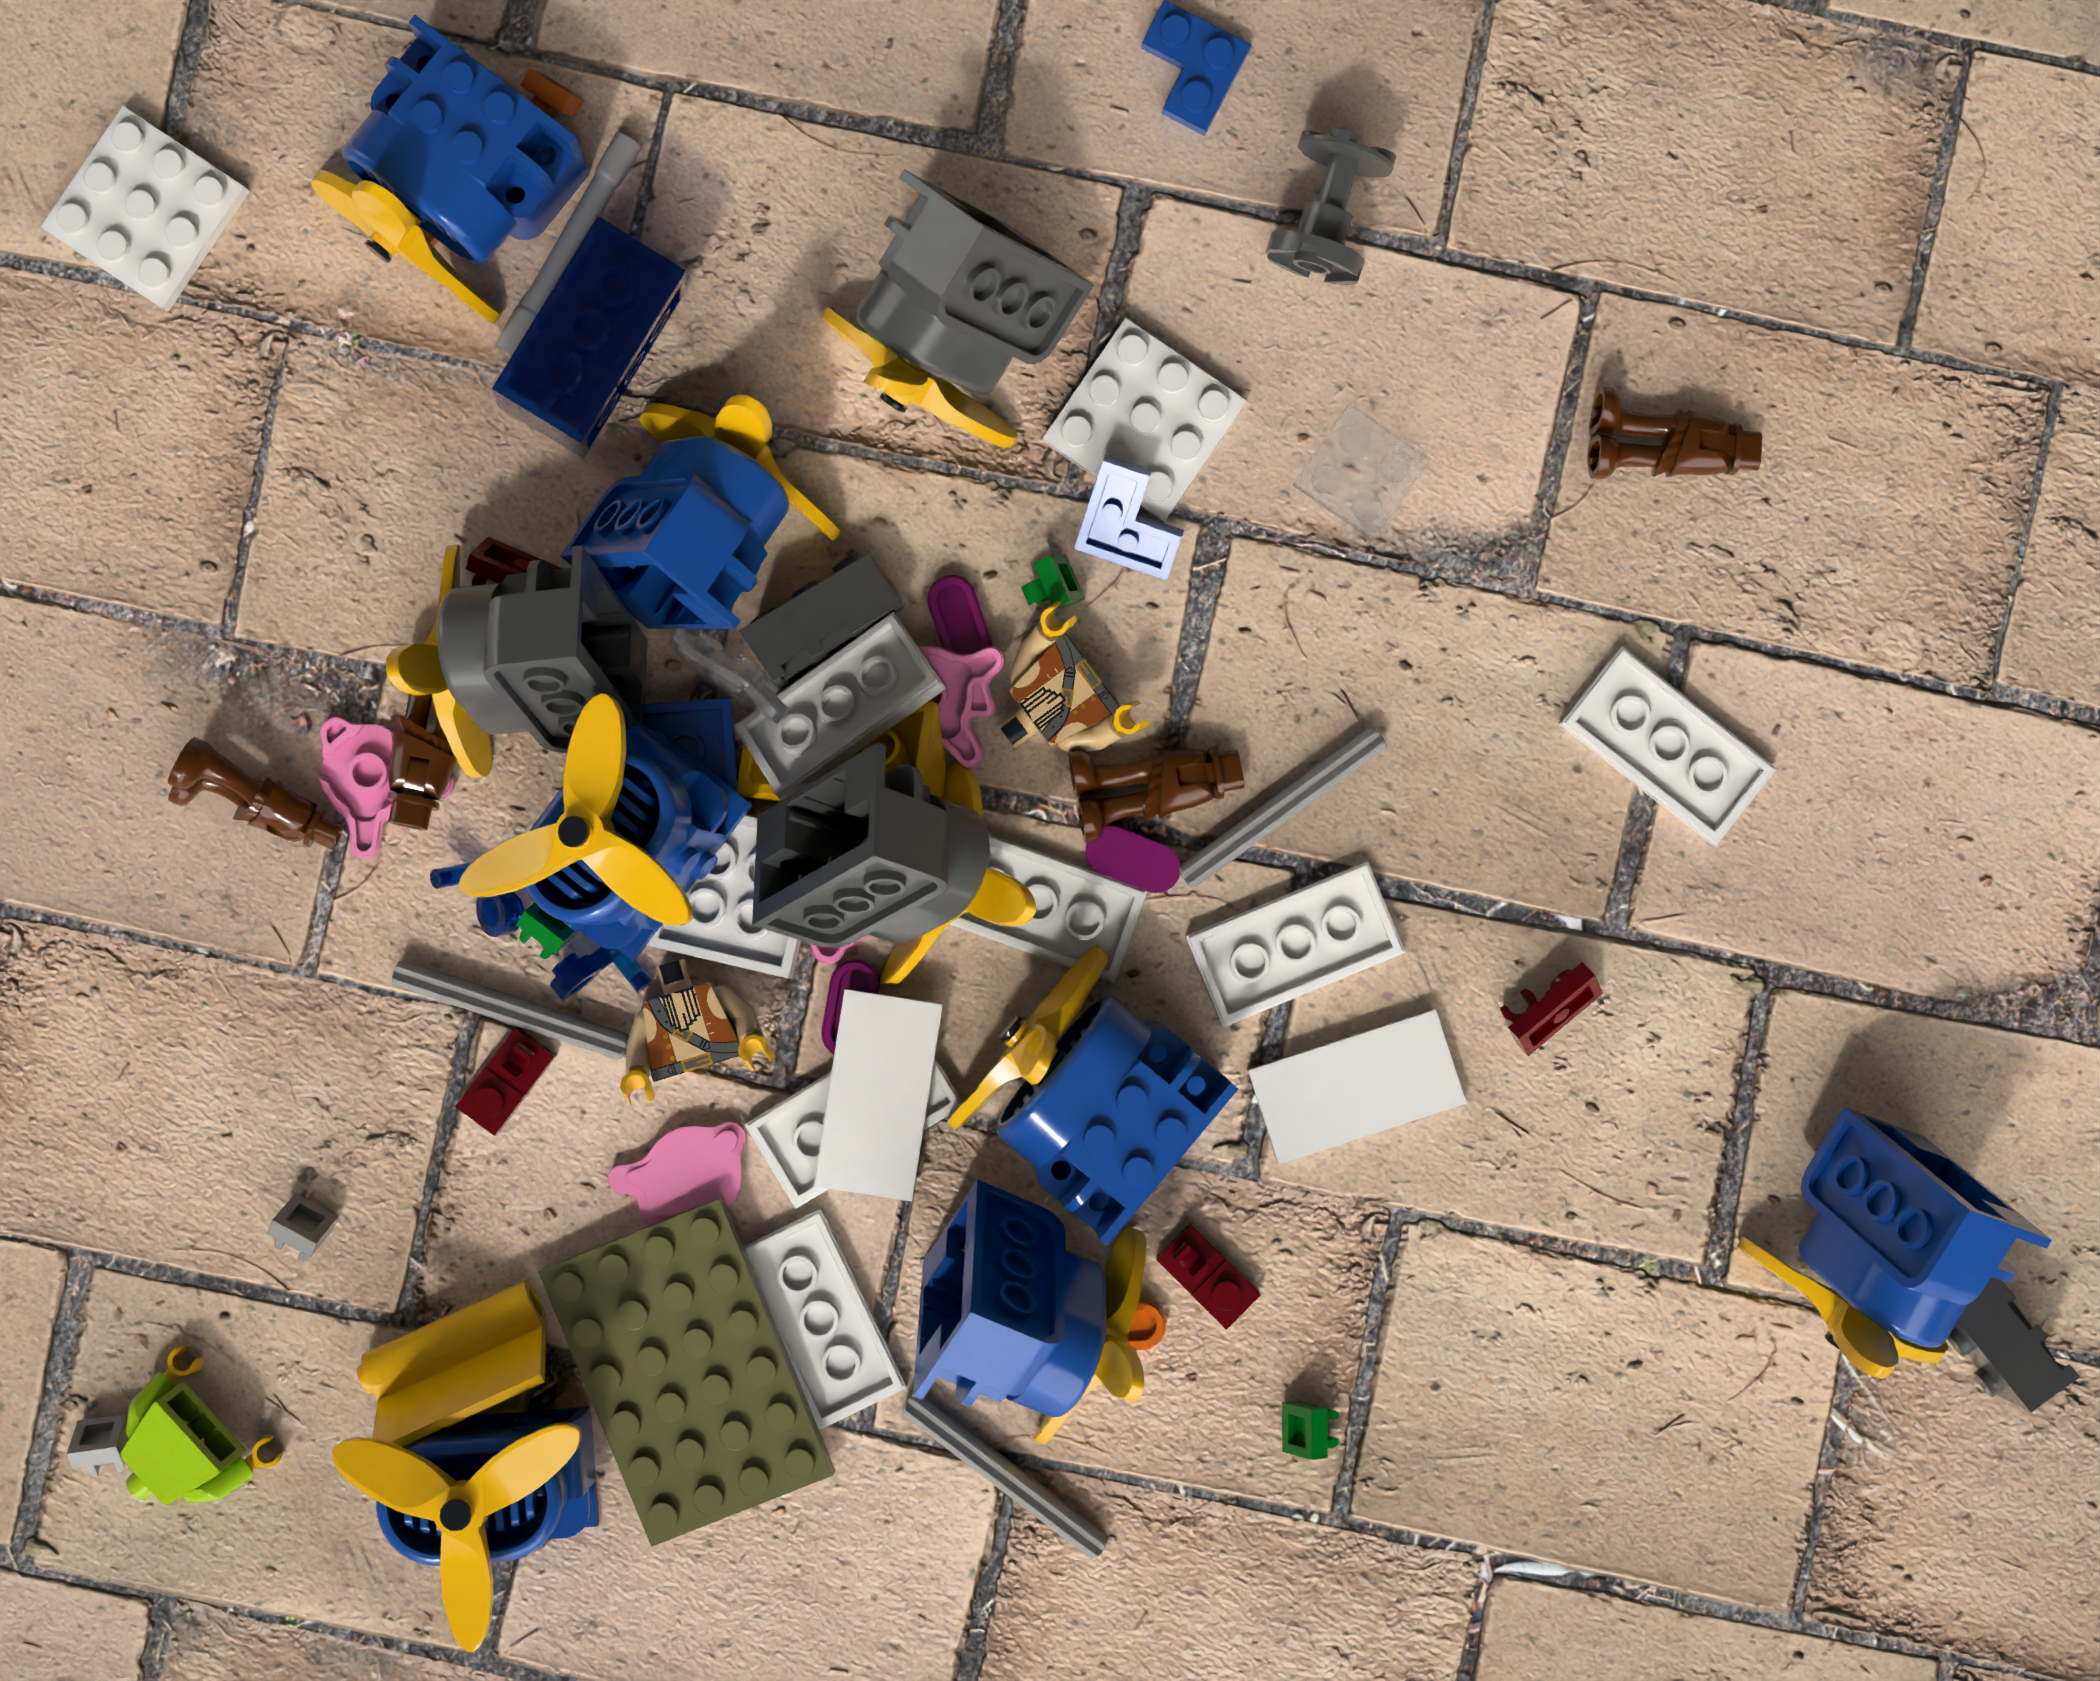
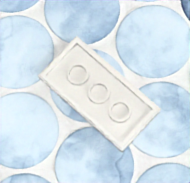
M892 612L734 725V728L776 795L782 801L842 764L941 693L946 687L900 619Z
M1623 646L1615 652L1559 723L1561 727L1712 846H1717L1777 769Z
M988 834L990 849L987 868L1008 874L1023 883L1035 899L1036 912L1029 922L1020 926L997 925L977 918L969 912L959 916L950 925L1070 968L1079 961L1077 959L1086 951L1098 945L1108 954L1107 964L1099 978L1115 983L1147 891Z
M1368 861L1185 936L1222 1027L1236 1023L1406 953Z
M844 989L814 1180L815 1187L912 1202L943 1004Z
M1436 1009L1247 1069L1279 1165L1467 1104Z
M936 1057L924 1130L955 1112L963 1103ZM831 1072L745 1124V1127L795 1209L828 1190V1188L815 1187L814 1180Z
M823 1208L744 1245L746 1254L819 1430L907 1388V1383Z

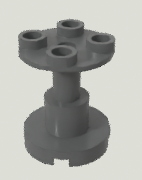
M1332 128L1330 136L1313 131H1302L1298 149L1306 157L1326 166V171L1317 200L1305 203L1297 231L1276 230L1271 232L1265 252L1268 253L1267 259L1273 264L1303 277L1309 278L1310 272L1326 274L1324 280L1326 283L1338 285L1357 284L1365 260L1358 252L1345 246L1353 218L1345 210L1354 177L1355 175L1372 178L1387 177L1393 170L1397 156L1383 148H1369L1359 144L1360 135L1351 130Z

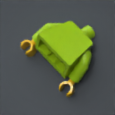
M180 1346L172 1350L167 1360L168 1369L164 1374L158 1372L130 1402L125 1432L129 1440L121 1451V1459L133 1471L126 1480V1486L130 1494L137 1499L146 1500L154 1494L165 1505H170L181 1497L188 1503L219 1501L253 1478V1471L258 1467L271 1468L281 1460L284 1454L283 1450L275 1458H264L260 1454V1446L266 1444L274 1437V1435H265L255 1443L252 1454L243 1459L241 1455L247 1451L246 1448L184 1381L177 1386L174 1384L181 1376H191L198 1373L203 1366V1357H198L187 1370L181 1368L179 1359L190 1346Z

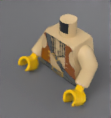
M1056 601L1043 611L1040 622L1021 643L1009 674L1013 685L1009 692L1020 709L1000 723L998 727L1015 749L1039 732L1050 748L1058 745L1066 752L1074 750H1101L1127 734L1147 728L1150 724L1149 719L1138 724L1133 722L1130 716L1131 709L1141 704V702L1135 700L1120 706L1065 633L1076 623L1077 618L1074 614L1065 623H1061L1056 619L1055 609L1062 603L1061 601Z
M681 959L656 967L664 996L644 1001L643 1010H640L634 1017L626 1046V1075L621 1080L620 1088L627 1104H631V1093L637 1088H644L647 1102H651L655 1097V1093L649 1079L650 1075L653 1082L738 1056L741 1057L750 1070H755L752 1064V1057L755 1053L762 1050L770 1062L774 1060L775 1053L763 1038L764 1036L753 1007L731 988L717 986L715 981L693 987L685 959Z

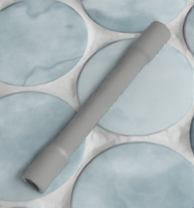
M621 132L615 133L596 166L593 179L522 303L515 308L497 339L495 345L520 360L542 323L545 311L615 189L622 184L641 151L642 146L632 138Z

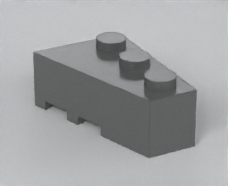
M857 553L846 557L832 568L833 575L819 583L816 580L807 583L791 595V600L776 609L771 608L753 619L748 626L739 630L771 680L780 688H784L832 656L890 613H897L904 608L902 602L869 553L859 558Z
M1991 1277L1981 1294L1975 1301L1969 1303L1947 1340L1962 1357L1967 1354L1978 1368L1973 1375L1989 1396L1993 1398L1998 1395L2029 1412H2033L2080 1378V1376L2070 1364L2064 1366L2054 1359L2042 1342L2048 1338L2038 1324L2033 1328L2013 1302L2016 1297L2002 1280Z

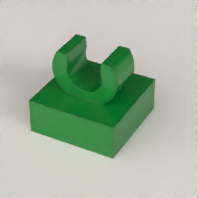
M1066 554L1050 555L1033 563L1039 578L1021 586L1028 605L1035 602L1039 604L1049 599L1051 605L1056 601H1061L1062 603L1057 608H1064L1085 599Z
M535 902L523 912L516 923L522 929L519 941L525 944L533 937L545 946L540 954V957L543 959L549 958L553 953L557 954L579 933V931L572 930L562 920L547 914Z
M1302 1401L1282 1402V1452L1309 1460L1328 1458V1448H1334L1339 1444V1438L1328 1436V1420L1339 1419V1412Z

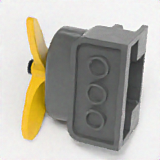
M904 169L899 178L919 192L920 196L904 221L889 215L884 223L896 235L879 261L882 269L856 310L858 323L872 336L859 330L844 317L828 307L825 308L820 318L837 335L872 362L874 367L870 369L864 382L873 388L884 391L881 393L880 398L888 405L905 413L907 410L906 406H909L912 402L949 424L963 428L998 446L1011 448L1019 437L1015 429L986 406L961 392L952 383L978 394H989L994 390L1013 358L1033 365L1042 362L1055 349L1094 285L1017 229Z
M460 545L446 546L441 575L439 608L432 631L425 644L402 645L392 650L386 658V673L392 684L404 693L416 696L432 694L439 724L447 737L455 758H457L456 760L465 774L471 778L486 777L490 774L492 767L490 735L529 732L543 748L554 752L567 753L574 727L583 707L592 697L600 693L611 695L619 703L624 714L626 730L634 725L644 726L648 639L583 545L573 546L571 568L552 570L545 560L530 561L527 573L505 575L502 583L460 587Z
M877 742L758 815L752 925L821 947H842L867 934L897 943L886 962L880 978L881 984L894 987L918 964L940 933L962 914L969 912L977 918L1001 926H1020L1033 918L1036 912V903L1032 893L1023 883L1008 874L987 868L990 849L989 835L983 821L981 791L975 773L970 768H965L960 764H952L946 771L943 797L941 798L932 795L929 786L923 784L922 774L919 769L904 764L892 771L885 770L886 745Z

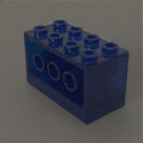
M597 216L493 385L492 391L498 407L584 459L683 298L686 286V270Z

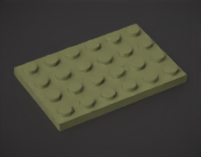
M723 1196L545 1267L538 1272L651 1547L833 1476L836 1470Z

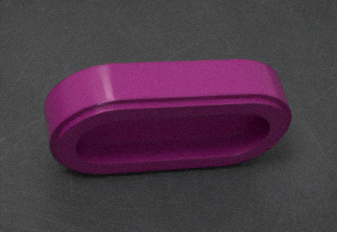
M947 575L937 579L928 591L927 604L941 646L959 654H971L985 647L992 646V640L973 586L966 579L957 575Z
M1106 826L1098 840L1087 842L1086 859L1096 872L1147 892H1165L1172 888L1179 879L1180 860L1171 848L1124 829Z
M859 959L845 961L832 973L821 1031L823 1043L832 1054L835 1053L844 989L879 994V975L876 969L866 961Z

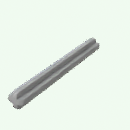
M1373 727L1366 729L1181 864L1179 868L1181 877L1191 888L1197 887L1386 748L1383 737Z
M407 960L399 961L392 975V984L394 986L614 1059H621L626 1053L629 1039L627 1033Z
M912 1394L902 1409L904 1417L1089 1558L1096 1559L1108 1544L1107 1534L927 1397L921 1400L913 1397Z

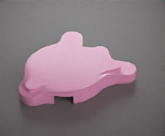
M918 646L946 687L945 690L928 701L935 702L938 706L943 747L954 756L961 766L965 768L976 767L984 759L985 752L978 737L971 728V721L975 717L988 718L996 711V704L990 691L989 683L1004 667L1006 661L1004 653L995 646H988L971 654H959L938 646Z
M336 716L327 719L320 728V738L323 744L321 756L324 759L322 763V778H319L322 792L332 807L344 816L349 825L350 849L353 855L361 859H369L379 853L383 824L389 819L392 802L387 800V795L389 792H393L390 791L389 765L393 744L391 731L395 730L376 724L353 723L346 718ZM452 775L441 798H446L454 790L455 781Z
M726 1121L717 1126H681L668 1132L658 1140L648 1155L642 1160L630 1164H619L612 1168L608 1173L609 1186L616 1192L636 1197L642 1222L648 1226L723 1196L729 1208L737 1199L742 1187V1151L747 1142L745 1129L739 1123L733 1121Z

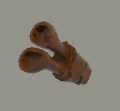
M1601 386L1596 393L1589 424V434L1595 437L1591 440L1587 452L1588 473L1592 479H1606L1619 467H1652L1651 475L1653 477L1665 473L1667 478L1676 475L1702 476L1720 473L1735 475L1739 469L1758 471L1760 467L1762 453L1761 432L1744 431L1742 424L1733 423L1731 425V423L1725 420L1698 414L1692 410H1688L1685 413L1677 409L1675 415H1651L1632 412L1622 408L1620 394L1614 388ZM1609 436L1658 438L1663 440L1661 446L1622 443Z
M409 694L405 717H394L397 731H391L393 744L389 765L390 791L393 792H389L387 795V800L392 802L388 823L427 831L432 810H439L440 804L435 800H440L451 773L458 761L452 752L438 718L434 732L431 734L426 730L433 699L432 694L419 696Z
M197 737L191 738L184 746L169 775L168 784L172 786L168 800L176 805H187L199 792L209 791L227 798L238 806L233 816L234 820L248 821L247 825L266 830L287 841L297 842L303 839V845L309 848L313 842H316L334 850L341 838L343 826L326 819V811L316 803L288 790L280 780L275 783L269 777L264 781L252 779L242 769L219 754L210 744Z
M1215 747L1209 748L1207 752L1202 749L1176 750L1161 748V752L1150 751V757L1113 765H1096L1088 753L1083 750L1068 752L1075 797L1115 787L1139 783L1146 784L1144 791L1109 798L1078 799L1077 813L1085 843L1098 840L1102 836L1105 826L1110 822L1138 814H1143L1145 823L1157 814L1159 819H1162L1171 813L1205 804L1214 798L1223 799L1225 791L1245 788L1238 750L1217 753Z

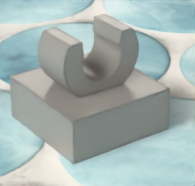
M295 1193L273 1218L267 1234L275 1238L276 1248L281 1250L287 1244L300 1251L298 1260L304 1262L316 1252L331 1234L339 1216Z
M127 1414L78 1420L67 1451L72 1469L85 1467L91 1476H96L101 1465L114 1463L116 1471L123 1472L125 1463L121 1459V1451L129 1440L125 1433Z

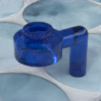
M471 863L433 869L430 873L432 886L439 889L458 885L462 874ZM514 891L491 897H477V918L481 928L487 935L497 937L512 934L518 930L519 927L516 923L522 916L524 907L522 900Z
M600 947L590 955L587 954L581 958L576 953H572L564 958L552 969L551 972L555 975V978L551 981L550 986L559 998L564 1001L588 985L612 962L637 993L649 986L653 980L637 960L630 961L617 949Z

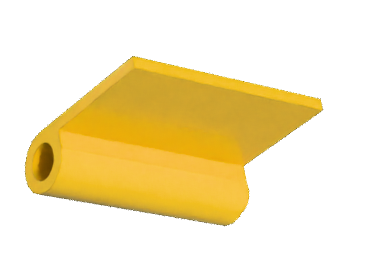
M524 1280L363 1353L361 1356L362 1365L357 1367V1376L364 1391L367 1394L374 1393L378 1400L372 1439L403 1447L442 1428H448L462 1422L471 1415L544 1383L547 1321L543 1305L533 1285L528 1280Z

